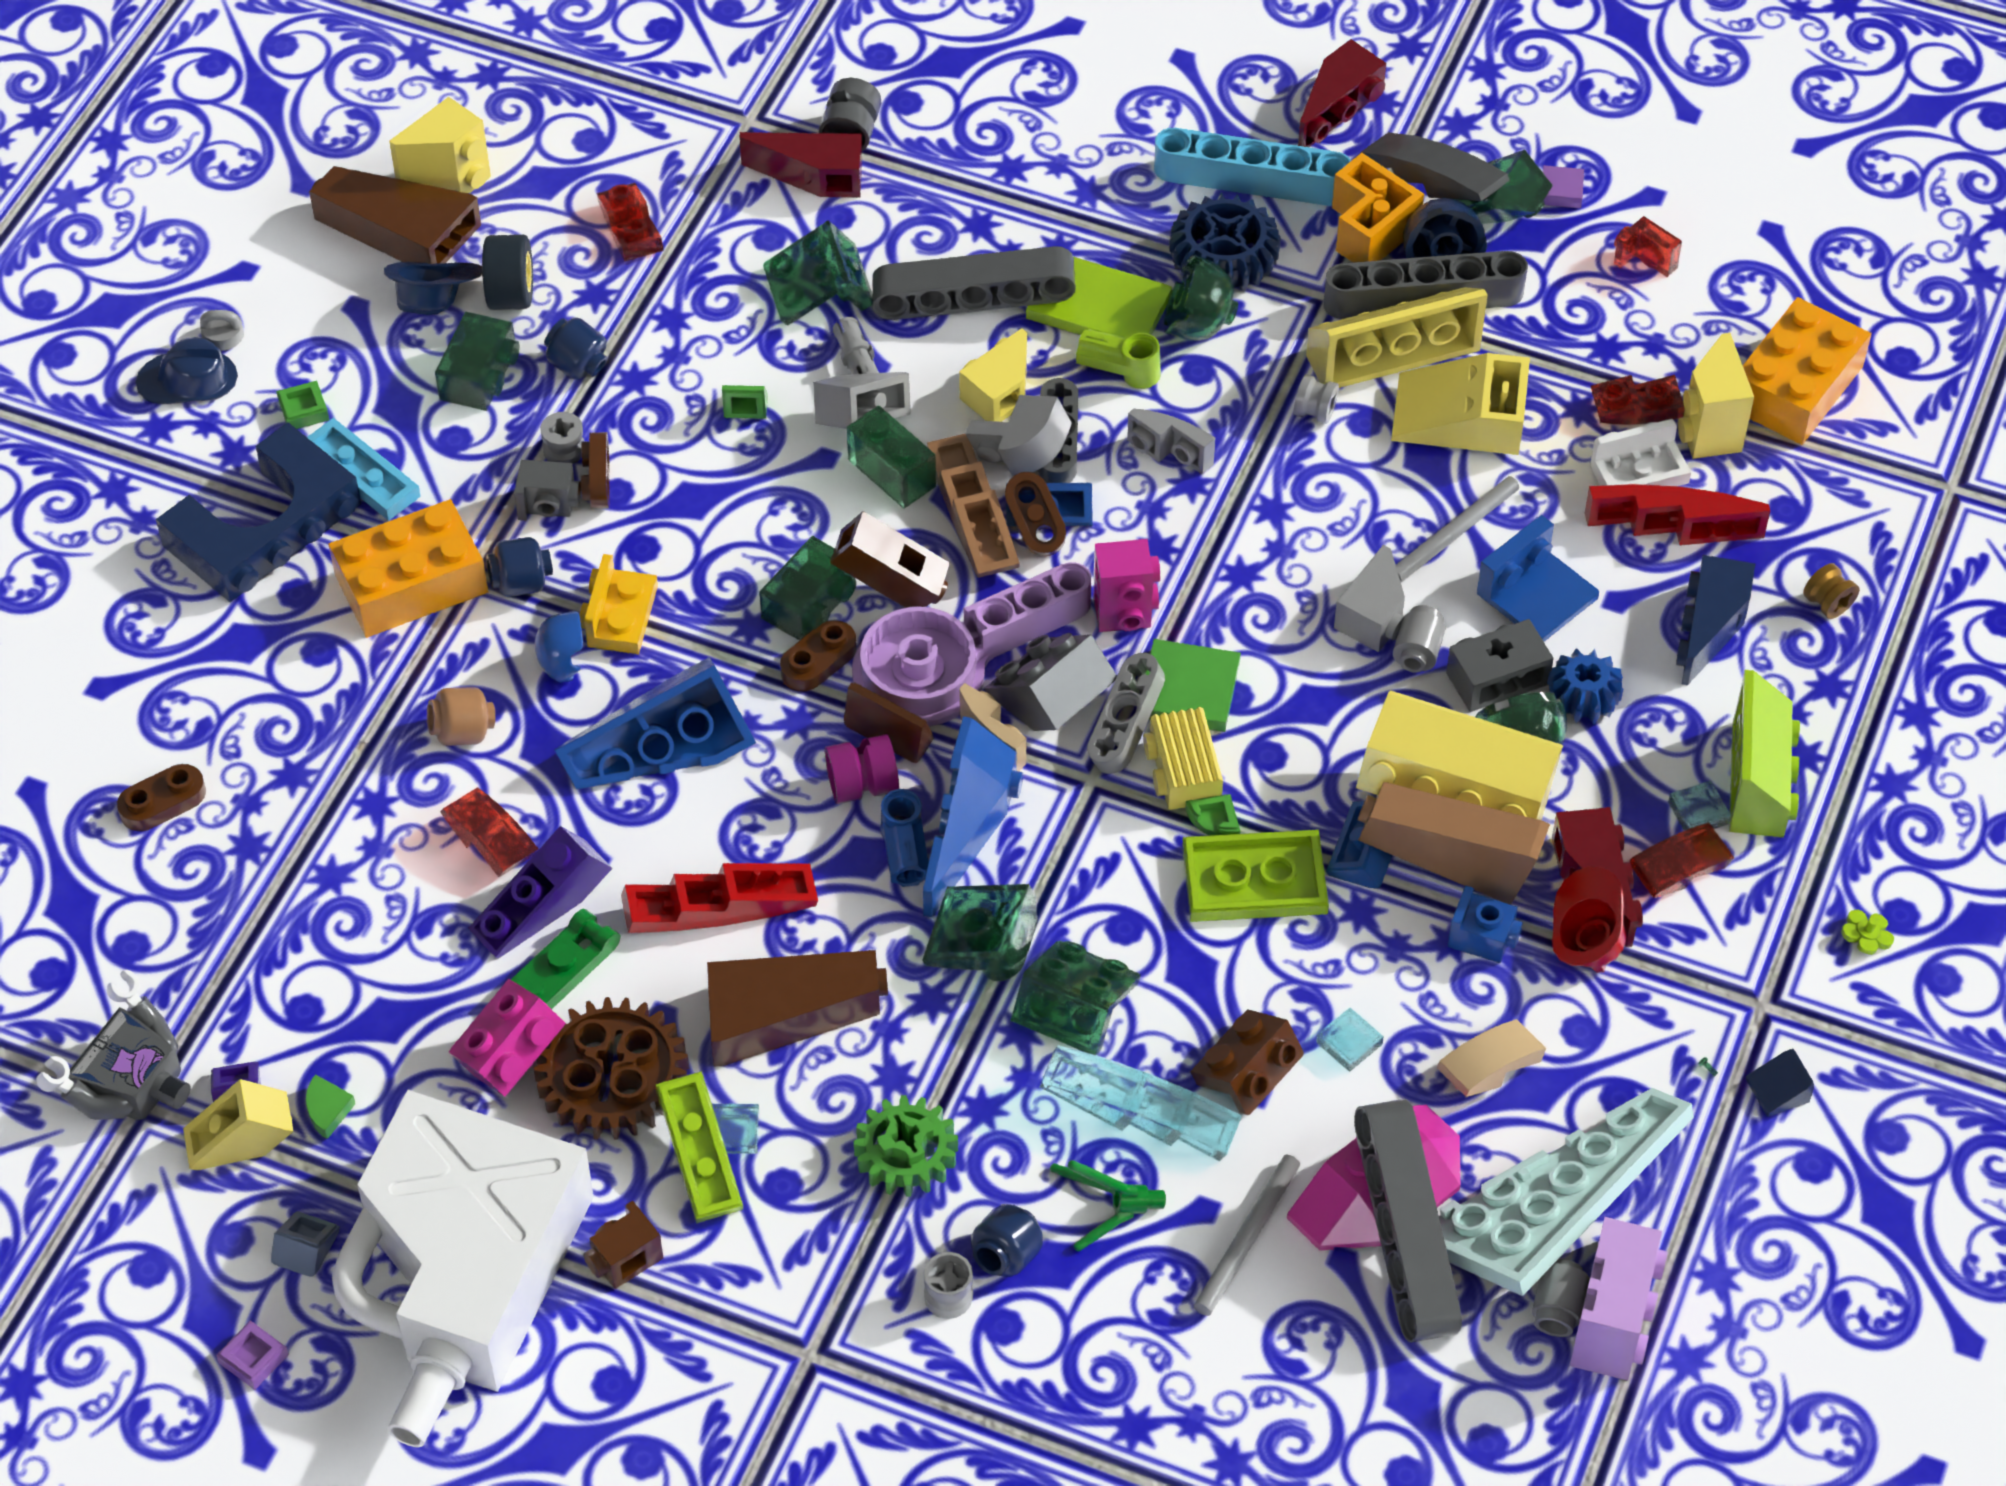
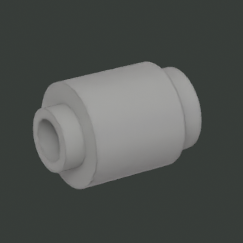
M1418 605L1413 607L1404 616L1393 649V657L1405 670L1421 672L1430 670L1435 666L1446 630L1444 617L1437 609L1426 605Z
M1559 1259L1539 1279L1532 1314L1535 1317L1534 1326L1541 1332L1556 1337H1567L1573 1333L1574 1327L1579 1325L1590 1280L1579 1264L1570 1260Z

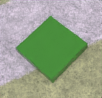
M1154 639L1150 654L1156 658L1164 671L1165 682L1150 717L1154 714H1169L1172 711L1177 713L1180 710L1187 711L1190 708L1195 710L1201 707L1204 710L1208 728L1225 732L1240 666L1241 653Z

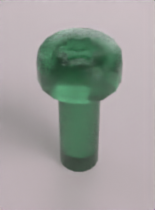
M1707 1057L1702 1058L1698 1065L1700 1067L1704 1066L1714 1077L1717 1076L1718 1072L1708 1063L1709 1059Z

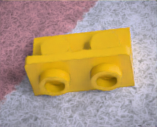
M603 554L599 569L593 568L589 580L590 601L589 603L583 602L579 614L581 628L585 629L587 647L639 654L658 588L657 575L615 570L613 555Z

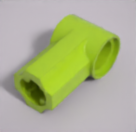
M1084 329L1079 338L1076 364L1123 375L1125 382L1134 388H1150L1157 384L1161 377L1160 345L1158 340L1148 333H1135L1124 338L1091 329Z

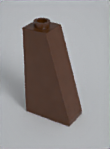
M333 166L323 178L318 179L309 191L314 220L401 262L447 263L481 226L478 198L472 194Z
M876 950L707 962L711 1046L714 1067L725 1066L880 1015L879 996H888L886 968H877Z

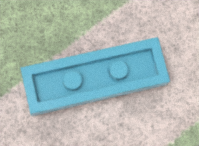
M335 418L329 420L307 437L356 476L360 498L388 521L421 497L419 485Z

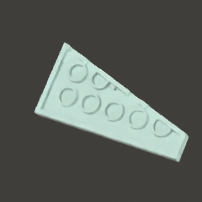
M1651 1088L1605 1114L1606 1122L1587 1133L1578 1129L1566 1136V1144L1550 1154L1541 1150L1481 1184V1193L1462 1204L1453 1200L1439 1208L1441 1214L1439 1219L1449 1262L1523 1296L1694 1118L1692 1104Z

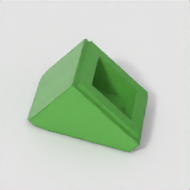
M722 385L724 417L766 418L768 393L765 386Z

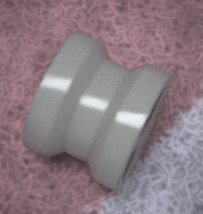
M1305 374L1297 391L1293 414L1300 417L1312 415L1316 417L1318 422L1327 424L1336 405L1339 384L1331 381L1326 384L1319 383L1314 376Z
M556 412L548 415L540 426L545 458L549 462L577 463L582 458L581 442L584 441L581 420L569 412Z

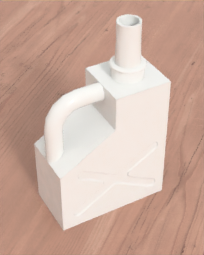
M407 1090L357 1184L363 1209L338 1254L332 1274L335 1298L350 1318L368 1328L402 1339L407 1361L410 1362L414 1374L387 1427V1431L393 1438L403 1444L412 1447H422L452 1390L463 1388L465 1381L496 1392L499 1391L594 1195L586 1148ZM377 1244H379L411 1284L400 1306L375 1298L368 1294L363 1287L362 1275Z

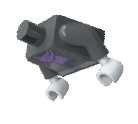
M123 970L120 973L121 978L129 986L128 993L119 991L113 982L107 985V995L109 998L119 1003L126 1002L129 1006L127 1011L121 1007L116 1010L70 1069L63 1058L57 1056L50 1057L44 1064L48 1069L56 1073L57 1079L51 1078L44 1072H41L36 1077L37 1085L41 1090L52 1092L59 1089L62 1091L61 1097L93 1120L123 1119L126 1116L136 1120L145 1119L159 1101L174 1109H179L188 1099L191 1090L189 1083L178 1078L181 1072L177 1057L178 1044L166 1020L146 996L140 998L136 993L139 988V979L136 974L129 970Z

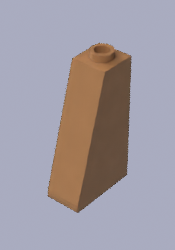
M1383 782L1376 798L1367 795L1357 818L1358 821L1365 823L1358 839L1359 841L1461 885L1473 887L1475 891L1510 905L1538 860L1550 826L1549 823L1542 820Z

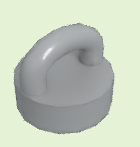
M210 310L203 313L200 317L202 338L214 343L220 351L232 349L242 341L244 337L243 325L236 313L228 310Z

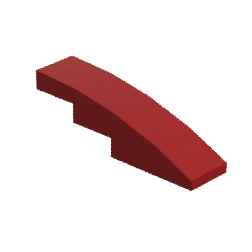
M1625 484L1589 486L1584 514L1588 527L1630 523L1633 536L1676 532L1679 546L1764 538L1771 510L1767 503L1726 493L1679 486Z
M722 863L718 874H673L669 885L625 884L621 893L628 933L681 931L726 926L771 918L815 907L818 903L811 865L807 863Z

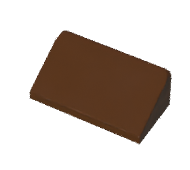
M851 682L849 685L844 712V724L846 727L866 738L887 734L895 754L912 763H918L934 739L926 720L857 683Z

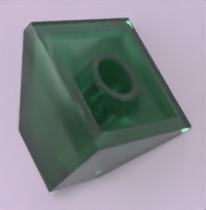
M1522 150L1487 162L1506 172L1510 179L1509 182L1482 201L1459 200L1474 210L1482 224L1508 222L1523 216L1530 218L1541 211L1545 205L1544 199L1553 185L1526 150Z

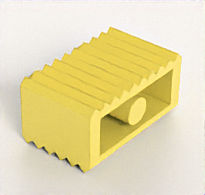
M1198 707L1195 710L1190 708L1187 711L1180 710L1177 713L1172 711L1169 714L1162 713L1161 715L1154 714L1151 716L1150 733L1143 734L1144 750L1147 760L1155 759L1157 769L1153 770L1154 788L1157 796L1165 795L1167 809L1185 808L1186 801L1221 796L1223 778L1203 708Z

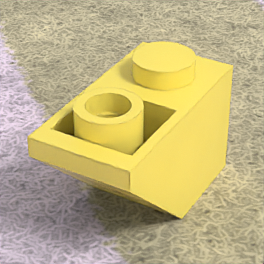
M1021 328L1008 338H1002L991 350L978 359L970 360L959 371L960 400L985 421H1004L1012 415L1019 395H1025L1027 332Z

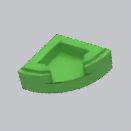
M1230 794L1186 801V813L1193 825L1201 832L1209 836L1240 834Z
M315 1074L307 1089L306 1106L314 1128L323 1137L328 1139L356 1103L354 1095Z

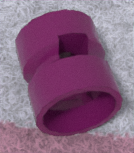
M887 734L862 739L860 747L857 748L850 742L825 747L826 768L836 804L861 800L864 791H870L875 797L899 789L895 755Z

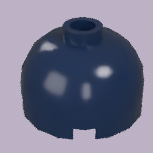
M1440 198L1424 203L1407 219L1403 231L1406 258L1485 253L1487 249V239L1483 224L1474 210L1459 200Z

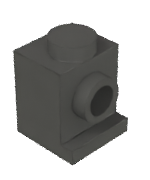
M521 460L514 491L518 520L527 521L528 514L545 517H571L572 507H579L581 501V482L574 481L572 463Z

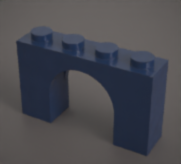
M286 423L255 446L261 473L292 498V502L287 510L278 518L255 527L233 526L218 519L190 495L156 518L162 546L229 602H232L242 593L253 589L258 581L274 569L285 565L294 554L309 543L317 541L326 530L342 518L349 517L361 505L356 476L290 423Z

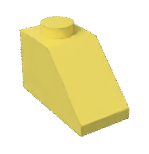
M242 1079L238 1080L183 1128L189 1169L198 1171L267 1155L294 1132L287 1092Z

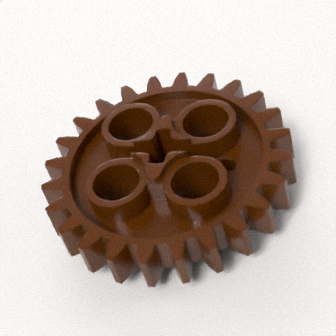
M605 997L602 1009L596 1010L590 1000L586 1001V1013L582 1015L572 1008L568 1009L570 1022L564 1025L536 1059L537 1066L533 1067L535 1081L538 1082L536 1084L539 1099H544L547 1113L557 1111L558 1122L561 1126L573 1120L575 1134L577 1135L583 1132L587 1126L592 1127L593 1137L597 1140L604 1129H610L613 1139L618 1140L621 1128L627 1127L633 1136H637V1123L643 1121L651 1128L656 1127L654 1113L657 1112L663 1115L655 1089L656 1084L687 1076L686 1070L689 1069L688 1054L685 1053V1040L683 1037H678L676 1024L669 1023L665 1025L663 1011H658L649 1017L648 1003L643 1002L636 1010H631L630 1001L627 997L624 998L619 1008H613L610 998ZM618 1034H622L617 1045L618 1061L612 1064L615 1037ZM594 1042L601 1043L600 1045L595 1047L586 1046L587 1044ZM637 1049L647 1050L643 1053H633ZM611 1071L608 1099L605 1102H601L607 1087L605 1074H609ZM582 1082L591 1083L590 1085L585 1087L576 1086L577 1084ZM627 1089L637 1090L636 1092L631 1094L622 1093L624 1090Z

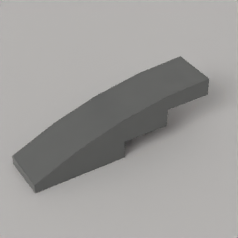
M1388 132L1360 152L1381 166L1392 168L1393 173L1405 182L1422 183L1429 198L1482 201L1510 181L1506 172L1474 155L1447 144L1414 135Z

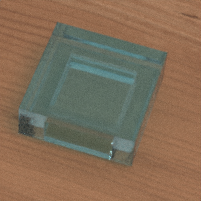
M1712 781L1670 793L1668 803L1687 837L1729 824L1731 815Z
M1350 1007L1317 1034L1316 1043L1346 1070L1351 1072L1383 1045L1384 1036Z
M712 1104L726 1152L732 1154H758L759 1104Z

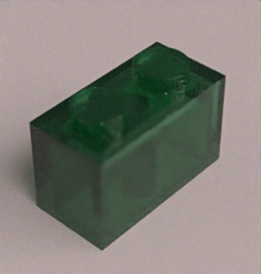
M465 311L435 371L439 400L487 411L493 397L499 396L503 389L505 373L509 365L513 366L518 359L520 344L519 341L515 340L513 322Z
M878 405L846 427L848 460L903 509L936 487L935 453L881 406Z
M811 536L759 591L761 619L800 641L812 630H816L822 623L828 621L830 613L841 602L844 603L851 598L856 589L857 581L854 577L830 563L835 548Z

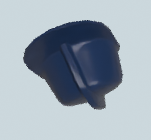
M397 262L387 265L384 268V275L395 281L397 306L400 310L424 315H435L447 310L454 303L460 283L474 280L482 275V266L474 263L460 262L438 264Z
M192 337L177 342L166 354L148 361L138 372L136 386L138 393L145 400L155 404L215 400L228 394L235 387L238 373L236 365L229 357L221 354L220 349L214 343L203 338Z

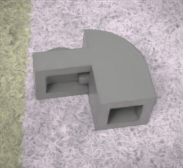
M1019 395L1009 422L971 420L965 434L980 460L988 462L1004 461L1012 476H1015L1021 472L1037 471L1051 462L1060 452L1072 423L1058 397Z

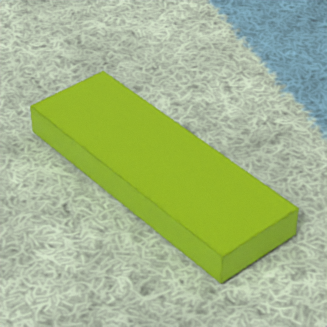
M702 1071L656 1084V1093L696 1223L743 1210V1203Z

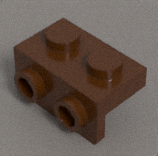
M1247 1009L1235 1020L1234 1024L1218 1042L1205 1053V1056L1195 1065L1190 1073L1198 1086L1230 1094L1239 1112L1250 1115L1302 1058L1304 1052L1287 1019Z

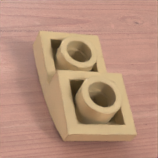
M964 683L959 688L961 719H963V716L973 718L1017 752V771H1020L1026 765L1027 738L1016 727L1001 723V704L993 696L985 691H977Z
M1515 1019L1491 1028L1463 1043L1442 1058L1438 1063L1437 1069L1455 1088L1466 1097L1501 1087L1507 1072L1540 1063L1546 1047Z

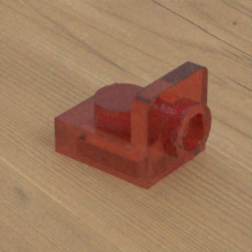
M1643 216L1631 227H1624L1617 235L1614 242L1616 247L1614 265L1622 268L1636 256L1646 266L1654 268L1664 276L1669 277L1678 269L1682 240Z

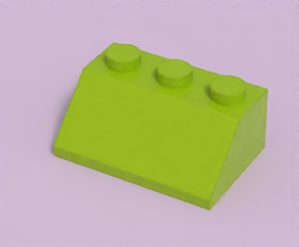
M1744 670L1732 721L1729 832L1784 838L1788 820H1796L1798 813L1799 794L1791 793V783H1797L1799 773V757L1792 756V747H1797L1800 721L1792 720L1793 702L1754 670Z

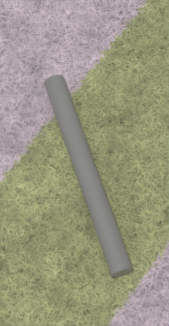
M1512 476L1505 478L1397 563L1396 568L1400 582L1407 579L1517 492L1520 488L1517 480Z
M1286 1154L1281 1159L1196 1300L1194 1308L1199 1313L1205 1316L1212 1314L1299 1169L1300 1162L1294 1156Z

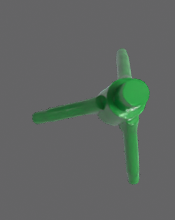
M1074 1160L1069 1161L1068 1167L1055 1163L1050 1166L1052 1173L1112 1193L1115 1215L1074 1244V1249L1078 1252L1094 1243L1119 1224L1132 1219L1134 1214H1145L1147 1209L1165 1208L1166 1194L1164 1190H1148L1146 1185L1125 1184Z

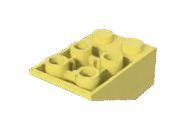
M1485 353L1399 373L1391 441L1519 455L1530 358Z

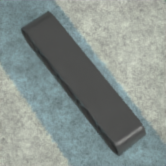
M1058 246L886 264L878 267L872 274L873 310L876 315L886 320L1057 303L1071 298L1076 288L1074 257L1068 249Z
M1514 251L1341 263L1332 266L1326 273L1323 307L1330 316L1337 319H1345L1357 316L1363 312H1372L1395 306L1402 302H1410L1433 296L1440 292H1449L1464 287L1485 289L1488 295L1486 308L1509 307L1516 305L1524 297L1528 263L1521 254Z
M1407 1099L1358 1106L1354 1114L1355 1133L1401 1331L1405 1339L1411 1343L1458 1334L1462 1326L1461 1310L1413 1107Z

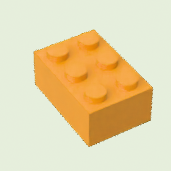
M1797 297L1743 364L1754 395L1750 419L1803 445L1863 368L1872 333Z
M451 499L328 543L335 577L366 638L489 593L483 559Z

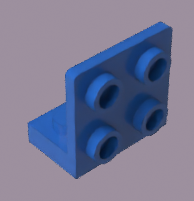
M1540 515L1481 561L1477 595L1514 624L1530 619L1545 642L1598 600L1599 590L1551 553L1554 524L1543 515Z

